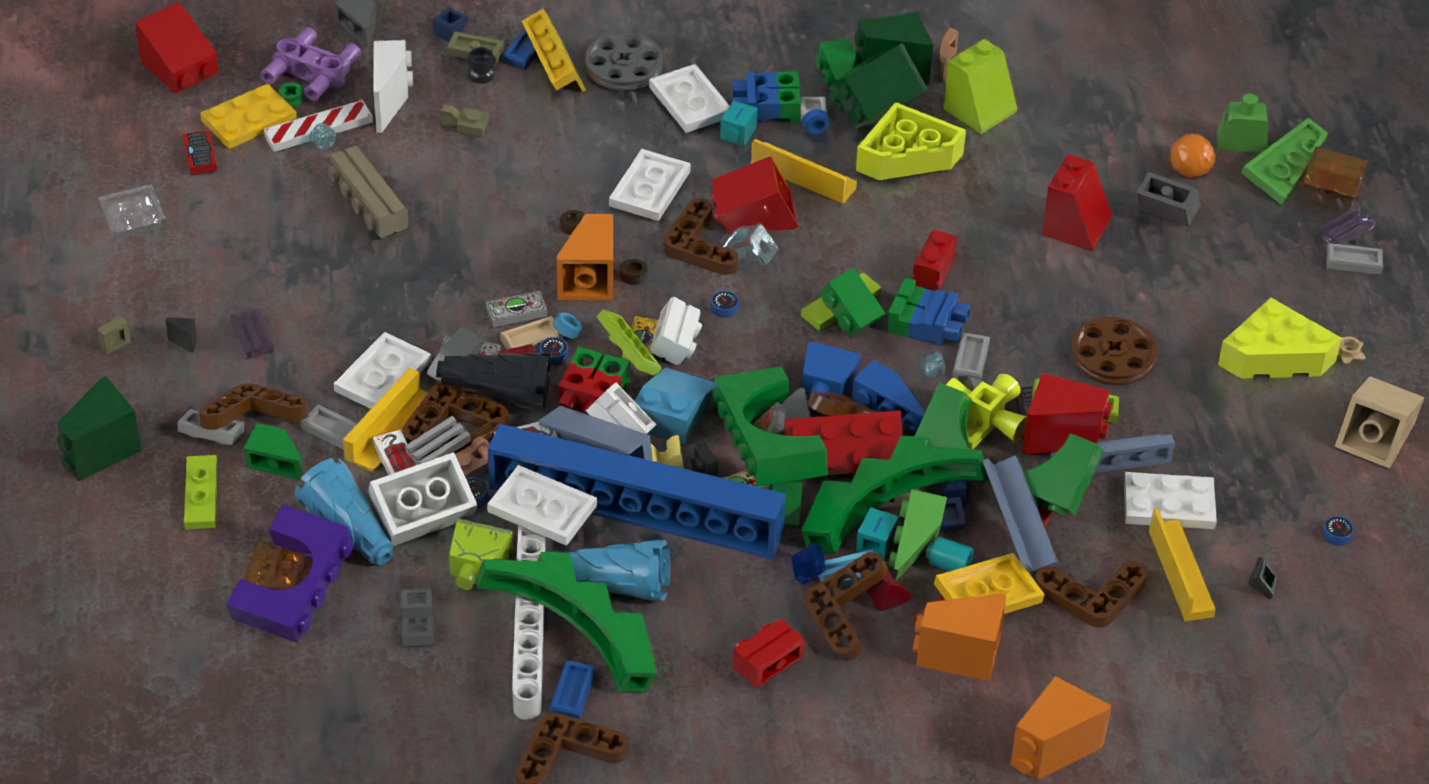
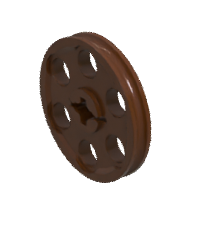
M1101 317L1084 323L1075 332L1071 347L1072 360L1084 375L1095 381L1111 385L1131 384L1145 378L1154 368L1157 355V344L1152 334L1140 324L1120 317ZM1122 329L1125 330L1127 334L1119 335L1116 334L1114 330ZM1096 333L1101 337L1090 338L1087 336V334ZM1143 344L1147 346L1148 349L1140 350L1137 349L1135 345ZM1088 351L1091 352L1093 356L1085 357L1082 356L1080 353ZM1138 363L1142 367L1135 369L1129 367L1128 364ZM1107 366L1113 368L1115 371L1105 372L1102 371L1100 368Z

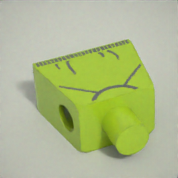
M458 519L449 555L450 574L457 577L455 580L456 585L465 590L471 589L476 581L475 578L483 559L508 560L513 553V531Z

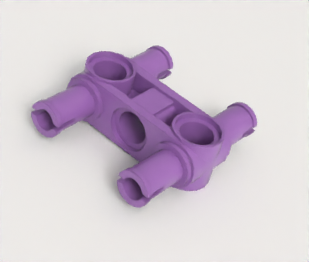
M305 27L296 38H285L277 43V52L272 56V62L260 74H262V80L267 84H273L282 73H288L311 82L304 89V93L311 101H317L327 89H339L344 86L345 76L350 70V65L361 56V51L352 43L348 44L339 55L312 46L311 44L317 40V33L312 28Z

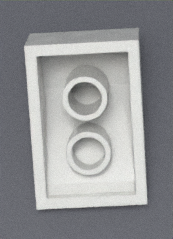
M405 40L374 41V105L377 133L383 132L407 100L408 87H413V72L407 71V67H412L411 51H406Z

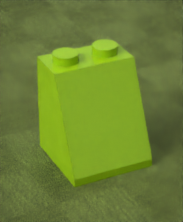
M985 38L948 60L943 107L944 110L979 134H983L1017 112L1004 51Z

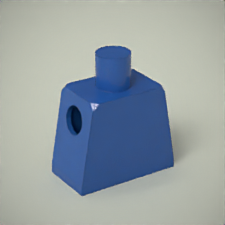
M809 341L802 377V388L805 389V394L809 395L808 401L813 391L839 393L845 396L853 385V379L860 373L861 354Z

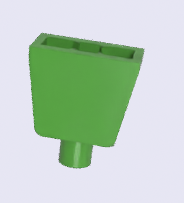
M1245 94L1242 97V102L1231 101L1227 104L1216 131L1217 150L1262 153L1268 148L1266 105L1258 103L1256 95Z

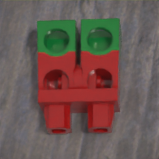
M578 346L563 380L558 385L559 399L557 406L572 410L576 409L589 415L586 410L614 383H617L621 388H626L630 381V361L605 354L603 358L600 352ZM583 358H591L594 362L591 365L583 363ZM610 365H616L620 370L618 372L610 371Z

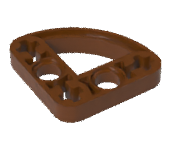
M438 383L432 387L403 425L402 434L407 444L445 421L449 415L480 427L468 432L471 441L454 452L456 454L470 446L473 440L479 436L484 437L490 443L499 425H508V410L502 404L474 393L464 392L462 388ZM465 404H474L475 406H477V408L475 410L468 411L463 409L462 406ZM427 412H433L437 414V417L426 419L422 415ZM458 435L444 442L443 446L458 437ZM432 450L428 454H432L436 450Z

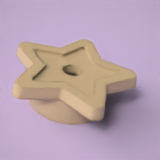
M1341 337L1337 356L1341 358L1342 363L1347 365L1352 360L1365 361L1366 356L1360 351L1363 342L1354 337Z

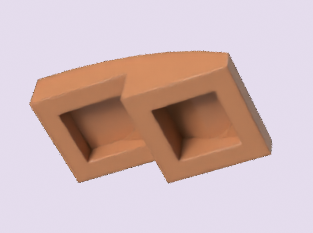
M952 28L948 29L940 46L938 62V81L940 82L946 80L948 60L956 56L959 31Z

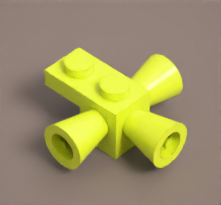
M999 374L992 386L982 381L973 391H970L956 378H952L946 384L965 392L972 399L967 417V434L972 450L994 427L998 428L1014 443L1022 438L1027 416L1005 410V404L1019 396L1021 392L1018 382L1008 374Z

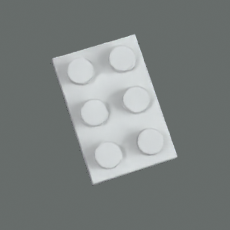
M696 64L649 79L650 89L686 133L720 122L729 108V104Z
M641 149L609 197V206L659 221L689 175L691 163Z
M384 332L334 383V392L372 409L409 368L417 370L421 374L432 362L431 353Z
M518 465L489 501L487 507L488 513L567 546L596 508L597 498Z
M1125 472V524L1150 525L1153 509L1158 508L1163 521L1179 519L1181 526L1185 528L1215 529L1217 520L1213 477Z

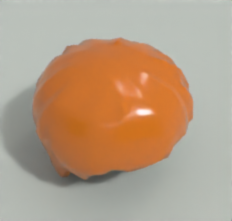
M1191 133L1180 136L1174 142L1170 151L1172 167L1187 178L1201 177L1208 174L1215 163L1214 147L1200 134Z

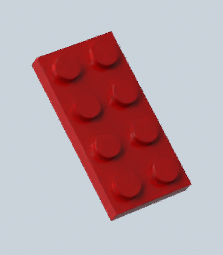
M901 411L783 420L784 436H820L827 449L828 475L826 476L856 474L862 458L890 460L900 436H903Z

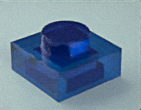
M816 542L791 556L795 580L802 585L827 571L823 549Z

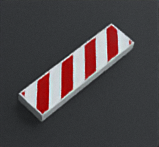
M360 100L265 128L264 136L273 152L373 123V117L364 101Z

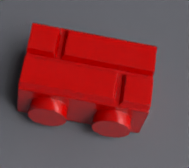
M935 229L931 230L928 240H926L914 263L912 279L916 280V286L932 291L940 290L955 260L958 237Z
M782 618L772 624L766 623L758 630L756 635L748 640L745 638L741 639L735 645L732 666L756 689L804 657V638L796 630H792L791 626Z

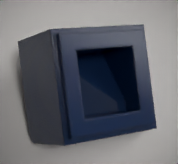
M449 7L433 19V34L450 42L454 32H462L469 21V17Z
M967 481L943 482L939 489L940 496L947 498L961 497L964 509L968 492Z

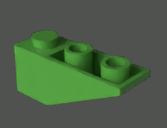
M912 489L909 500L903 499L899 517L905 518L904 525H897L893 542L899 544L898 552H891L888 570L893 571L892 577L895 581L927 549L930 541H934L938 537L947 497Z

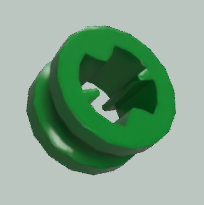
M286 83L279 88V95L291 107H296L303 102V90L299 84Z

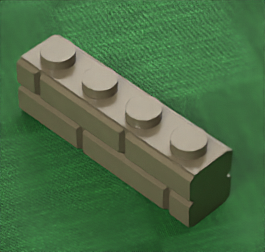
M355 145L345 149L344 152L339 151L330 155V167L327 168L330 180L333 183L337 182L344 198L349 197L351 199L356 214L361 213L364 216L365 224L369 230L374 229L378 236L383 238L393 234L394 231L399 232L407 229L409 226L407 208L359 147Z

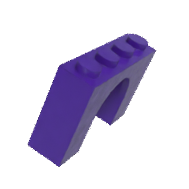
M282 505L269 528L274 545L305 555L313 562L308 576L300 584L285 590H272L240 579L226 606L231 619L298 642L302 633L308 631L316 608L322 606L328 586L337 579L343 559L351 554L353 541L348 527Z

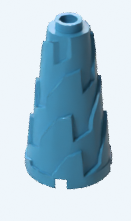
M330 458L312 467L301 478L305 483L304 487L301 489L297 485L294 495L298 503L312 515L348 527L353 541V549L361 553L372 564L382 565L388 562L393 555V544L384 533V528L371 510L367 498L354 481L347 465L339 458H337V463Z
M666 540L616 544L605 548L578 549V551L562 552L570 553L577 582L606 583L609 593L628 595L651 601H664L668 592H660L661 586H669L670 551L669 549H662L668 544Z

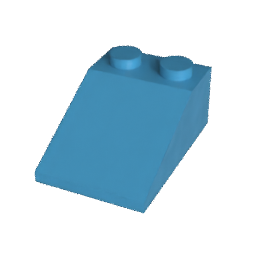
M665 367L642 387L634 401L656 423L648 434L667 440L675 435H679L680 444L687 445L712 400L711 388H715V382Z

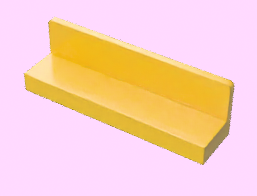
M542 9L522 20L521 22L554 88L558 90L576 80L583 92L586 91L571 58L545 10Z
M754 139L752 142L751 163L771 156L783 178L842 204L856 190V180L769 143H764L757 139Z
M409 368L343 439L345 460L370 472H375L382 465L373 446V437L397 430L402 432L403 425L428 394V392L420 389L419 371Z
M1154 508L1149 533L1184 621L1214 618L1216 609L1179 519L1163 521L1159 509Z

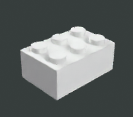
M454 452L371 481L367 493L377 519L393 546L456 524L458 519L467 520L473 518L477 508L475 498Z

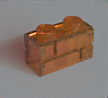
M1316 146L1307 166L1304 183L1356 198L1363 182L1368 161Z

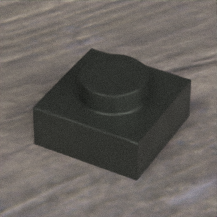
M705 441L694 445V458L691 460L694 472L718 477V459Z

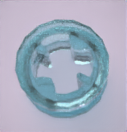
M326 123L317 124L310 133V141L321 150L330 148L337 137L336 131Z
M935 350L930 352V355L924 354L920 357L921 367L927 378L932 379L935 378L936 374L943 375L945 373V363L938 351Z

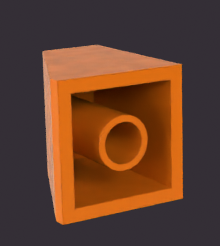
M585 214L558 253L557 300H613V214Z
M994 594L928 602L924 615L918 614L915 625V632L920 633L915 635L912 652L918 653L916 666L990 681L1001 637L1007 595Z
M1055 676L1017 724L1010 765L1019 772L1039 780L1100 750L1105 741L1111 705Z

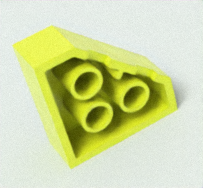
M895 102L858 146L856 171L877 180H885L952 169L964 153L966 130Z
M1270 298L1223 340L1218 365L1241 379H1251L1254 374H1269V378L1292 377L1293 373H1308L1309 377H1320L1336 362L1342 338L1275 299Z

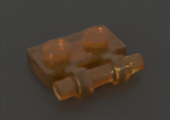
M265 540L259 541L257 547L252 550L250 556L252 563L250 568L246 570L243 580L257 585L264 584L263 587L272 590H285L298 585L307 557L277 545L276 549H270L269 542ZM267 563H271L269 570L263 569V566Z

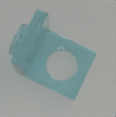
M761 223L750 227L742 226L738 228L724 245V247L732 250L749 245L763 265H767L779 249ZM761 239L765 240L768 245L767 254H764L760 249Z

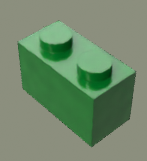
M854 267L829 281L819 292L824 305L832 311L838 320L840 328L850 338L874 325L885 314Z

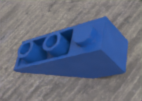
M872 360L853 379V400L876 412L901 411L902 426L916 434L925 411L897 372Z

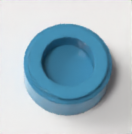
M559 313L553 322L554 328L568 338H577L583 328L581 322L569 313Z

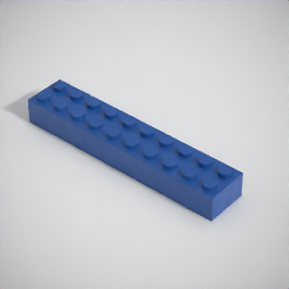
M503 424L499 425L488 447L489 489L498 491L519 465L596 497L597 506L591 513L592 515L772 560L783 536L786 497L784 493Z

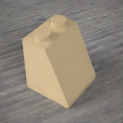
M1370 376L1352 395L1335 447L1390 468L1416 422L1424 397Z

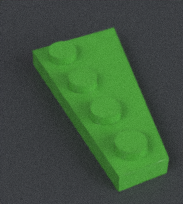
M1307 118L1243 167L1241 174L1282 205L1326 140L1328 132Z

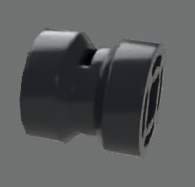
M479 47L472 49L468 53V64L470 65L468 72L469 79L472 82L485 84L493 80L494 67L492 65L494 63V55L490 49Z

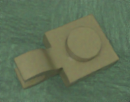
M448 104L443 105L441 114H443L441 125L447 127L455 126L458 133L483 137L489 121V112L464 107L462 112H459L454 106Z

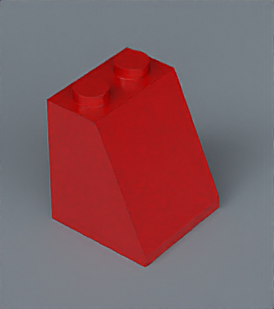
M179 1L135 22L140 62L175 94L219 73L216 51Z
M1067 154L1048 186L1041 235L1093 251L1110 222L1112 213L1094 162Z
M771 156L711 180L713 191L710 192V196L717 208L713 210L717 223L719 225L723 224L729 234L798 228L791 190Z
M1042 373L1027 413L1021 453L1058 452L1068 439L1070 433L1096 444H1099L1100 439L1105 440L1110 424L1105 422V420L1109 421L1113 404L1108 402L1110 390Z

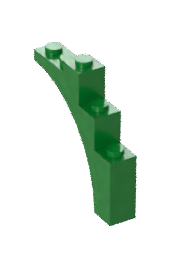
M900 436L890 460L862 458L852 483L824 480L801 530L807 552L836 554L845 537L858 522L866 517L870 507L876 509L889 500L912 489L956 480H984L987 471L983 463L982 450L930 446L929 438Z
M540 552L537 561L483 559L475 578L477 589L510 593L527 598L551 609L573 624L596 647L612 673L618 692H648L657 672L643 614L613 612L606 583L577 582L570 553Z

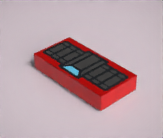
M209 130L183 133V142L190 174L216 172L217 164Z

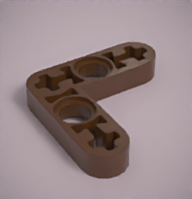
M703 198L691 200L665 235L664 252L672 258L718 274H733L738 268V254L736 251L698 238L712 218V204ZM689 225L693 226L694 229L684 230L682 227ZM702 250L706 251L707 254L700 256L694 252Z
M252 383L237 385L199 409L200 426L205 429L222 428L249 410L291 421L303 420L309 416L308 400L306 398Z
M813 391L807 403L812 409L830 416L876 412L847 396L832 392ZM902 426V433L905 436L907 428Z
M875 552L863 554L813 586L805 595V603L833 651L844 661L855 659L862 650V643L841 606L877 584L886 576L887 565L883 558ZM871 564L875 565L876 569L874 571L869 570ZM860 572L863 578L859 579L856 573ZM847 578L853 579V584L849 589H839V585L843 580ZM822 597L828 608L822 610L817 599ZM830 618H841L838 626L832 629L826 628ZM842 635L849 641L850 647L847 649L844 648L843 643L839 639Z
M1127 562L1097 592L1053 567H1044L1038 570L1035 582L1045 594L1044 598L1096 628H1103L1108 626L1143 590L1147 580V569L1141 563ZM1128 577H1133V578L1129 581V585H1128V584H1127V579H1128ZM1110 591H1119L1124 597L1119 599L1113 598L1108 593ZM1070 593L1078 594L1082 599L1079 601H1071L1066 597V595ZM1103 605H1105V611L1100 612L1103 609Z
M560 713L547 714L538 724L516 768V784H545L562 749L607 763H620L628 755V739L623 733ZM555 726L559 727L554 730L552 739H550L549 730L554 729ZM583 733L592 736V740L586 743L579 742L575 738ZM614 744H615V745H619V746H616V747L614 748V750H610V749H609V748H612ZM540 748L548 749L551 752L549 756L544 758L537 757L533 753ZM532 766L535 767V777L526 780L525 778H528L532 773Z

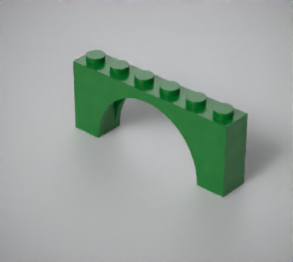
M782 366L714 377L715 388H711L712 403L714 406L717 405L720 419H724L726 432L731 433L733 446L738 447L741 462L745 461L748 476H753L758 487L828 475L827 449L819 435H778L763 431L749 423L755 417L771 410L773 407L778 408L789 397V379Z
M939 382L914 437L929 438L930 446L972 449L967 434V417L972 399L965 392ZM1070 433L1062 448L1051 459L1038 467L1023 471L1036 506L1040 501L1049 505L1048 510L1057 515L1064 516L1067 512L1075 516L1102 456L1103 450L1100 446ZM986 473L984 480L974 481L985 484L986 480L990 482V479Z

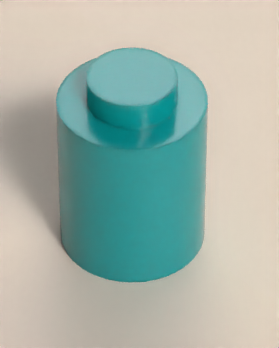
M938 537L936 541H930L925 557L929 558V565L949 572L970 566L974 548Z

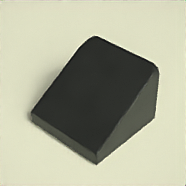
M166 317L168 340L194 353L197 342L195 319Z

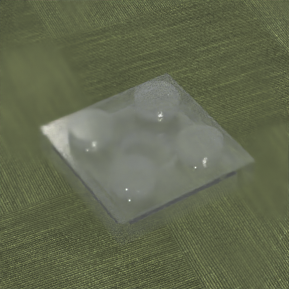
M152 184L98 197L100 208L113 240L167 227L165 215Z

